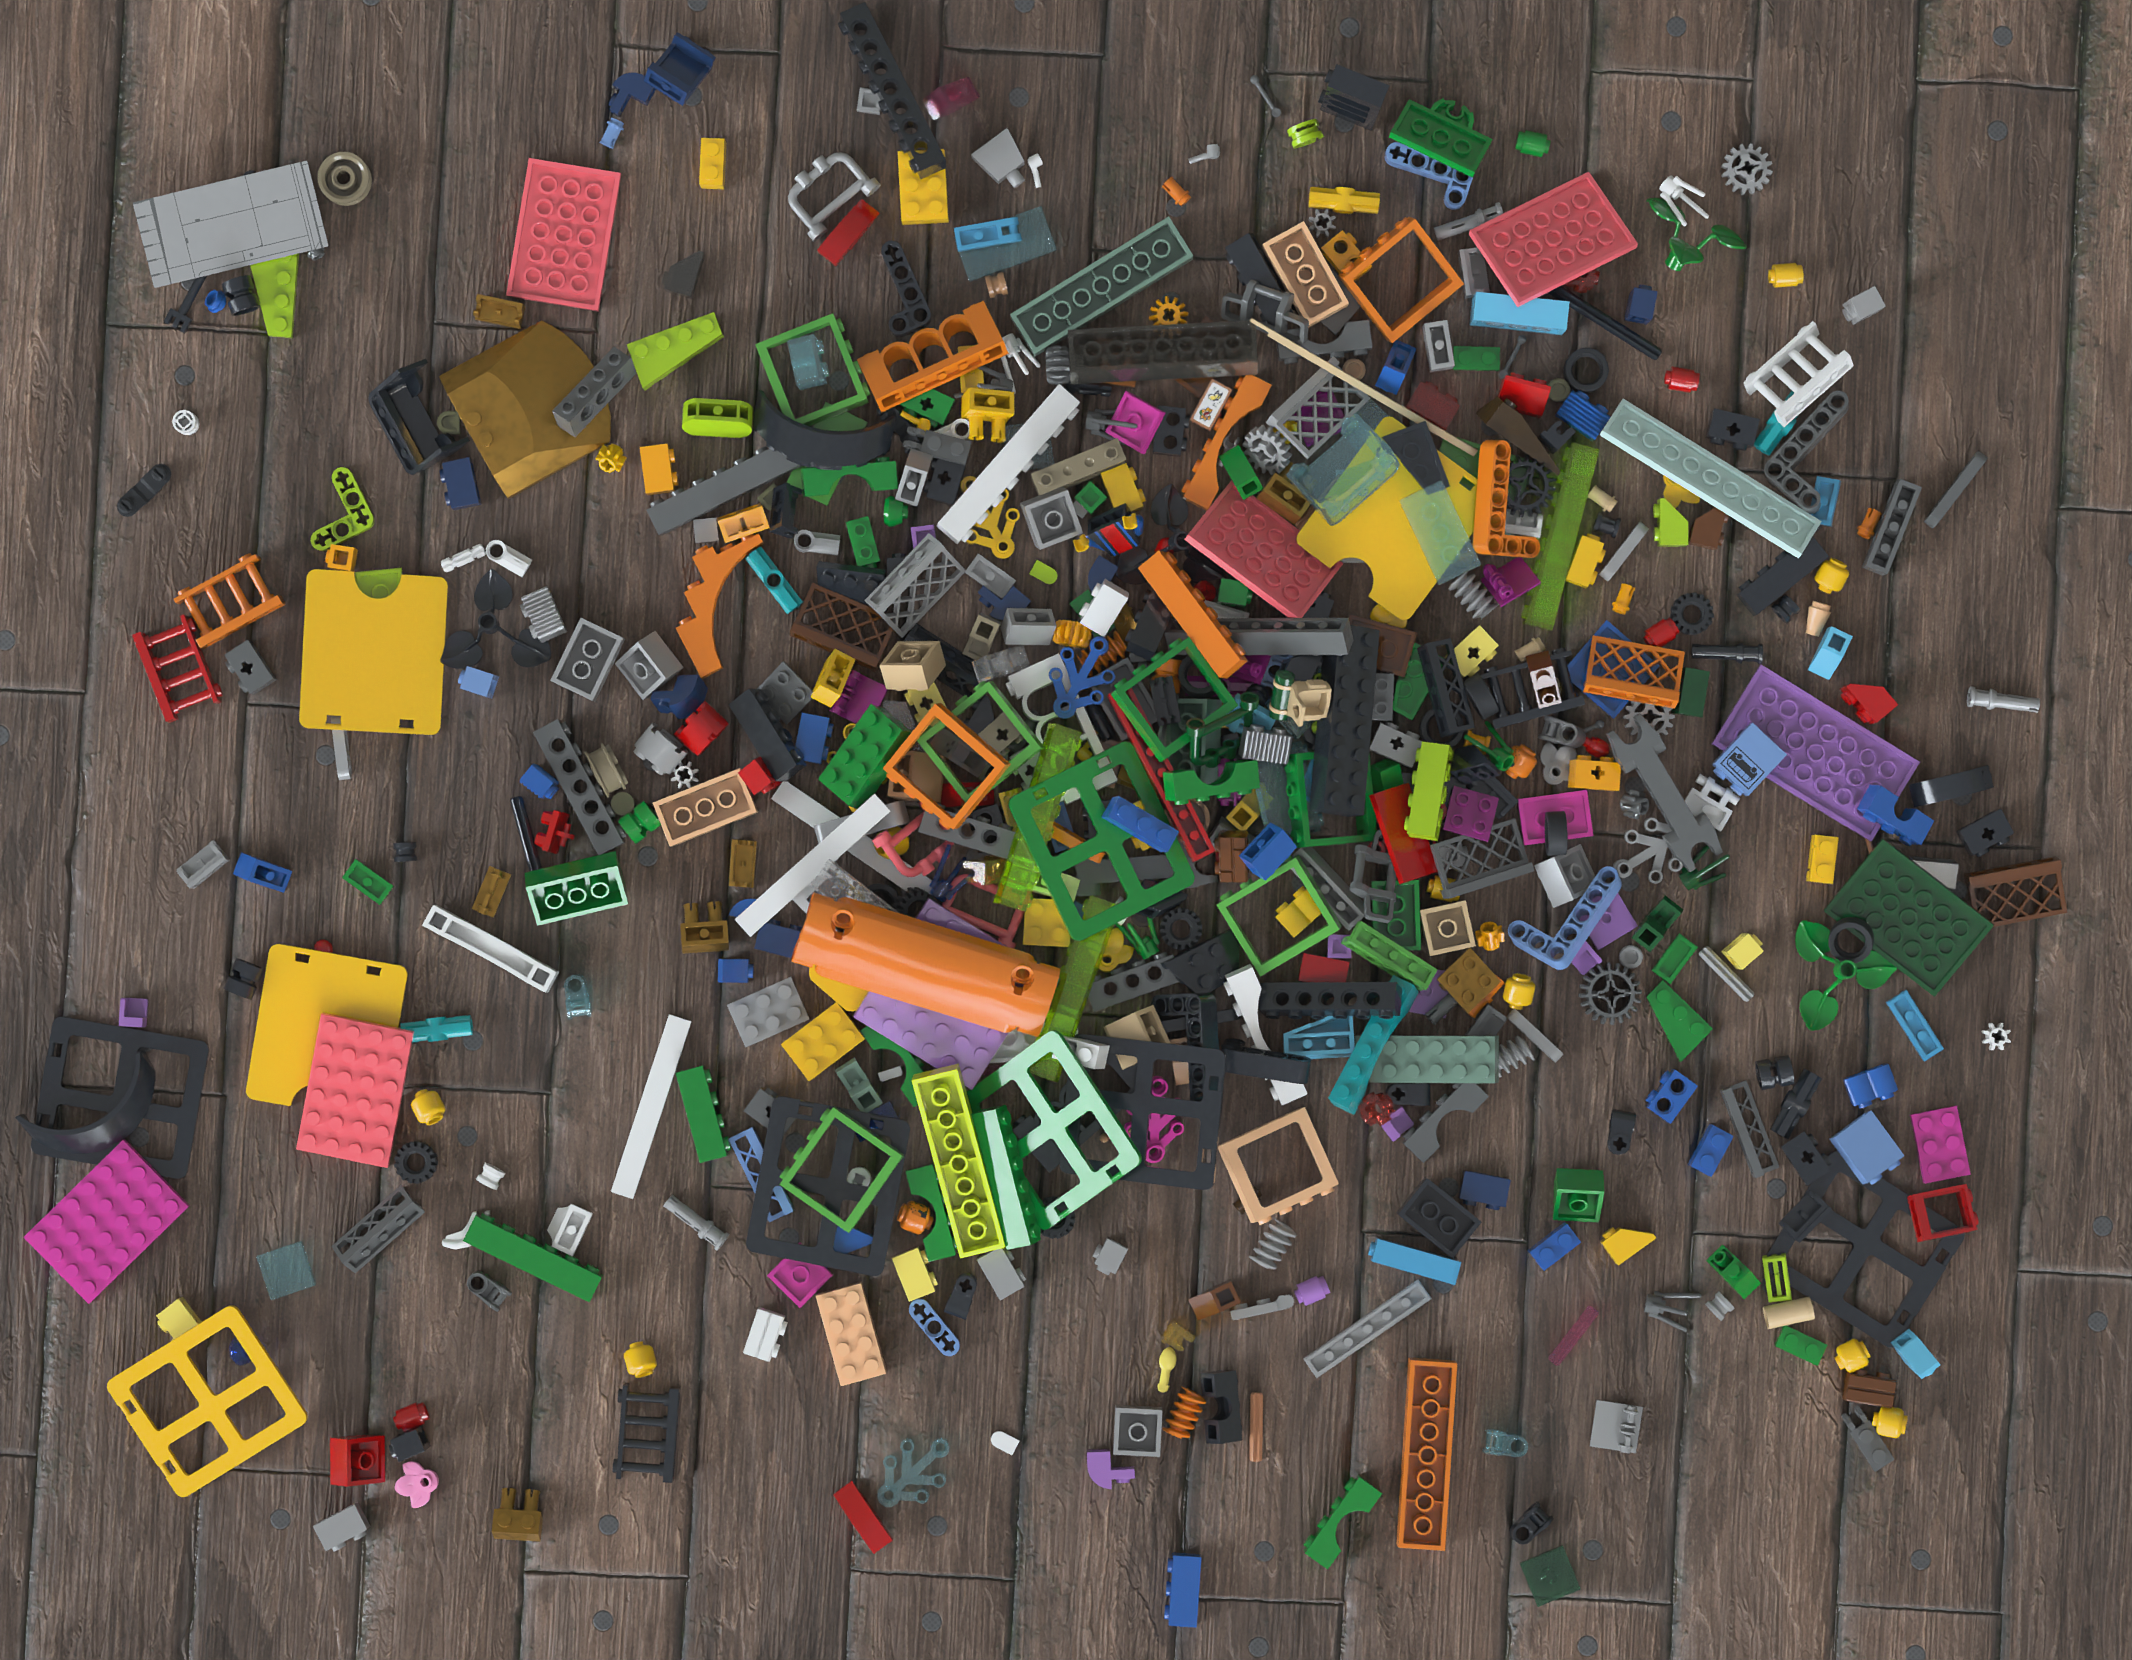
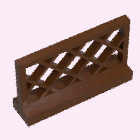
M812 583L799 614L792 625L790 636L829 653L837 649L854 658L855 664L876 672L893 629L889 626L887 631L878 633L874 622L883 618L873 608ZM814 590L823 593L827 602L814 606L811 599ZM838 601L844 602L848 611L836 615L831 604ZM810 602L811 608L806 609ZM828 605L833 617L820 621L816 610ZM860 610L867 612L869 620L857 624L853 613ZM813 611L817 623L812 625L802 623L803 615ZM850 614L854 626L842 630L838 618ZM834 620L839 632L831 635L825 633L822 625ZM871 624L875 635L863 640L859 628ZM856 629L860 641L853 644L846 642L844 634ZM885 636L882 642L880 637ZM878 639L880 649L877 655L867 650L866 642Z
M2053 856L1965 873L1964 877L1965 883L1968 886L1970 904L1979 913L1983 908L1992 912L1993 916L1990 918V921L1994 923L1993 927L2067 913L2061 875V860ZM2055 873L2056 883L2050 890L2041 882L2046 875ZM2030 878L2036 883L2027 894L2018 887L2024 879ZM2002 883H2008L2013 887L2005 898L1995 892ZM2039 885L2049 891L2041 903L2031 897ZM1985 887L1990 892L1984 901L1980 902L1975 898L1974 889ZM2016 890L2026 895L2019 907L2009 901ZM1993 894L2003 900L1996 911L1986 906ZM2052 894L2059 898L2060 908L2050 910L2045 906ZM2029 899L2039 904L2035 912L2027 914L2022 910ZM2007 903L2016 909L2011 918H2004L1999 915Z

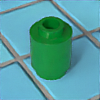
M1525 130V132L1519 131L1515 149L1520 150V153L1542 158L1543 153L1548 154L1551 140H1547L1546 134Z

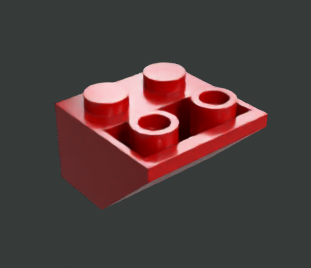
M1510 373L1509 376L1506 375L1502 379L1498 397L1503 401L1508 398L1517 405L1516 410L1520 414L1541 418L1551 386L1546 385L1547 382L1544 380L1533 379V381L1524 380L1523 375Z
M1847 684L1839 688L1842 692L1841 698L1847 705L1852 704L1857 710L1855 714L1862 723H1877L1898 706L1884 687Z

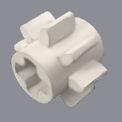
M690 761L687 766H683V763L680 762L678 764L679 768L672 771L675 772V777L671 781H678L679 789L682 788L683 784L691 788L690 783L692 781H699L697 778H694V773H697L699 769L692 770V762ZM686 769H688V774L691 775L690 779H685L683 782L681 781L682 777L679 775V772H684Z
M1988 1023L1990 1029L1981 1031L1985 1034L1986 1038L1982 1043H1989V1050H1994L1996 1045L2000 1050H2004L2003 1044L2005 1042L2011 1043L2007 1039V1034L2011 1031L2003 1030V1023H1999L1997 1028H1995L1993 1023ZM1998 1032V1035L2001 1036L2000 1040H1995L1992 1037V1033Z

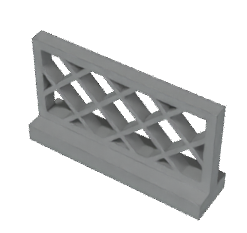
M1333 356L1328 362L1341 369L1338 366L1340 362ZM1320 368L1266 421L1269 426L1275 427L1307 459L1371 399L1366 393L1342 380L1343 388L1332 387L1331 379L1335 375L1323 368ZM1318 391L1328 392V402H1316V393ZM1332 392L1344 393V403H1332ZM1348 393H1355L1362 401L1358 404H1348ZM1312 406L1313 417L1301 416V407ZM1317 407H1328L1329 418L1317 417ZM1333 408H1344V418H1333ZM1287 420L1297 421V432L1289 431L1283 424ZM1301 421L1313 422V433L1302 432ZM1317 422L1329 423V432L1318 433ZM1302 437H1313L1314 446L1310 450L1302 444Z
M928 533L864 601L903 638L966 570L936 538ZM942 552V562L933 563V560ZM955 566L957 568L951 576H946L947 567ZM941 568L940 577L931 578L932 569ZM923 570H926V579L917 580V577ZM939 583L938 590L935 593H930L931 584ZM925 585L924 594L915 595L916 586ZM907 587H910V595L901 597L902 592ZM923 600V605L918 610H914V602ZM901 602H909L908 611L899 612ZM891 604H894L893 613L885 614L884 611ZM907 617L906 623L899 629L898 618Z

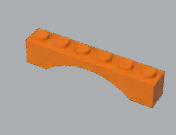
M1246 373L1245 377H1239L1234 387L1238 390L1235 397L1228 398L1223 408L1227 412L1223 419L1218 418L1213 430L1217 431L1213 440L1208 438L1202 449L1206 454L1202 460L1197 459L1192 469L1195 475L1192 481L1187 479L1181 491L1185 493L1183 499L1206 511L1210 508L1219 490L1216 463L1221 444L1229 430L1240 419L1261 408L1272 386L1271 384L1249 373Z

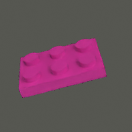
M1587 790L1517 799L1519 801L1518 811L1523 845L1545 843V813L1552 811H1565L1568 839L1593 836Z
M1957 1106L1910 1114L1923 1183L1971 1175Z

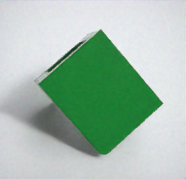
M1090 481L1074 499L1091 516L1107 500V497Z
M1387 758L1371 765L1372 785L1375 793L1404 784L1399 763Z

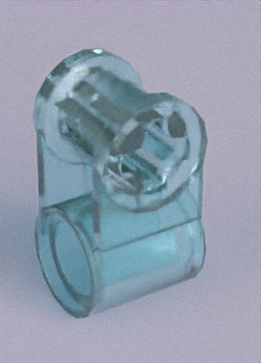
M573 974L564 983L568 1020L584 1015L592 1017L587 981L584 976ZM572 979H578L581 982L582 987L579 991H574L570 988V981Z
M1485 1429L1487 1437L1485 1448L1482 1449L1483 1453L1522 1457L1527 1453L1528 1443L1522 1435L1495 1429ZM1514 1440H1521L1524 1443L1521 1451L1516 1452L1511 1449V1443Z

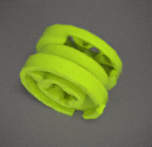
M1317 119L1302 122L1287 130L1288 136L1292 137L1293 141L1291 143L1294 149L1314 143L1316 138L1322 139L1324 137L1322 131L1318 129L1319 123Z

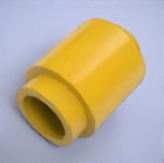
M1796 263L1773 264L1772 269L1768 270L1769 283H1773L1774 288L1797 286L1803 283L1804 273L1802 265H1797Z
M1435 875L1434 879L1429 878L1426 892L1430 893V898L1451 903L1452 901L1458 902L1460 896L1443 899L1440 891L1443 890L1438 875ZM1447 878L1448 883L1455 881V879Z

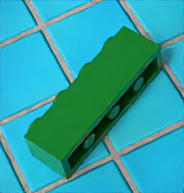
M702 1065L677 1072L676 1077L699 1162L703 1163L728 1156V1150H731L728 1136L724 1137L721 1129L725 1127L722 1114H717L715 1105H719L716 1091L711 1092L709 1083L713 1082L710 1069H705V1066Z

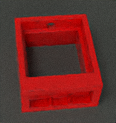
M1967 1184L1907 1196L1917 1242L1977 1230L1978 1217L1976 1212H1973L1971 1205L1973 1195L1971 1190L1968 1189ZM1956 1193L1964 1227L1931 1233L1924 1199Z

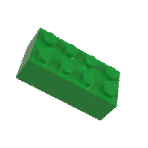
M870 704L818 780L848 806L858 809L875 794L887 777V772L883 767L912 731L885 708Z
M616 851L525 872L526 890L537 926L628 904L627 888Z

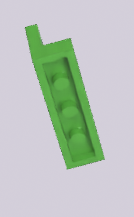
M1358 921L1351 935L1344 937L1341 941V944L1391 976L1394 975L1413 984L1418 991L1427 990L1438 970L1362 921Z

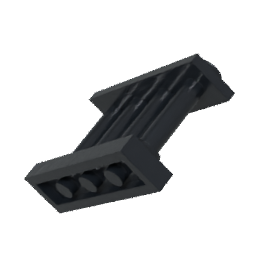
M1565 647L1551 651L1552 655L1550 656L1551 661L1556 660L1565 691L1564 701L1540 709L1539 707L1533 709L1532 705H1529L1520 672V669L1528 667L1527 662L1498 670L1497 666L1484 669V674L1480 676L1483 680L1488 678L1493 697L1499 708V712L1496 714L1497 719L1492 720L1495 729L1585 705L1583 695L1578 697L1577 692H1574L1565 657L1572 655L1571 650L1566 651ZM1511 672L1520 708H1518L1519 713L1510 715V712L1506 710L1497 677Z
M625 1383L623 1389L618 1390V1403H621L618 1458L613 1459L612 1472L616 1473V1479L623 1477V1471L657 1473L659 1476H663V1482L672 1483L675 1472L681 1387L671 1386L669 1392L655 1394L629 1392L630 1383ZM628 1401L663 1403L664 1406H668V1415L663 1417L627 1415ZM629 1424L662 1427L666 1429V1439H662V1441L626 1438V1426ZM625 1448L661 1450V1453H665L664 1462H660V1464L624 1462Z

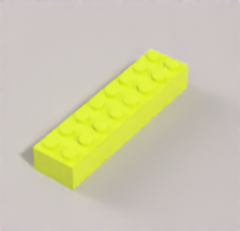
M959 1063L914 1074L912 1084L960 1258L1006 1247Z

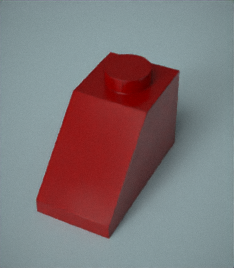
M982 782L962 783V785L970 793ZM950 783L943 784L941 805L946 807H963L965 802ZM994 789L987 793L977 806L994 805Z

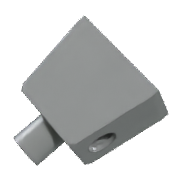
M1007 128L971 154L972 159L998 184L1007 178L1013 188H1016L1025 181L1018 169L1025 165L1024 160Z

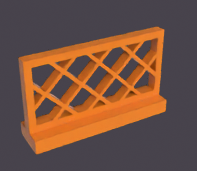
M1593 635L1583 692L1675 709L1679 701L1685 652ZM1596 643L1605 644L1610 652L1601 657L1595 650ZM1621 648H1628L1633 656L1624 661L1617 651ZM1650 652L1656 660L1647 665L1640 655ZM1613 654L1620 665L1611 670L1604 660ZM1668 656L1678 657V665L1671 670L1663 661ZM1637 659L1643 669L1634 674L1627 664ZM1599 663L1607 672L1602 677L1592 675L1593 667ZM1657 663H1660L1666 671L1659 678L1650 669ZM1622 667L1630 676L1625 681L1618 680L1614 674ZM1645 671L1653 680L1648 685L1641 684L1637 678ZM1670 676L1675 683L1674 690L1664 688L1660 681Z

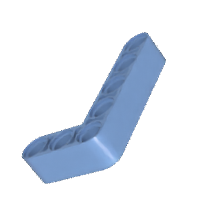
M1606 866L1598 872L1554 938L1524 921L1516 920L1508 927V934L1513 944L1555 969L1563 970L1567 968L1621 889L1622 881L1617 870L1614 867ZM1607 878H1615L1613 882L1605 883V880ZM1602 896L1600 901L1592 902L1594 897ZM1589 915L1587 920L1579 921L1581 916ZM1525 931L1523 936L1515 937L1517 932ZM1570 934H1577L1573 940H1566ZM1538 942H1545L1542 947L1534 948ZM1557 953H1564L1560 959H1553Z

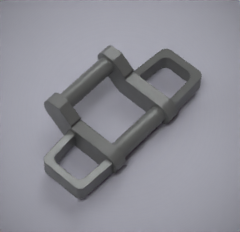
M1251 279L1243 296L1228 292L1223 297L1221 311L1223 319L1247 329L1250 327L1265 333L1268 332L1250 322L1253 316L1256 294L1258 293L1281 301L1276 312L1275 326L1259 322L1300 346L1307 341L1308 319L1289 312L1294 301V293L1288 291L1283 293L1260 285L1259 281ZM1230 301L1241 304L1240 316L1230 312ZM1288 321L1300 326V337L1287 333Z
M1378 830L1374 835L1371 848L1365 845L1355 846L1356 863L1350 891L1364 898V916L1366 919L1389 923L1393 918L1394 903L1396 902V893H1394L1396 873L1389 853L1376 851L1379 838H1383L1381 830ZM1365 861L1388 865L1385 890L1370 888L1362 883ZM1370 900L1388 903L1387 916L1372 913L1370 910Z

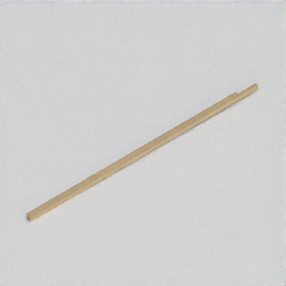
M1251 318L1250 322L1267 331L1268 337L1418 424L1426 421L1429 431L1473 457L1478 450L1254 318Z

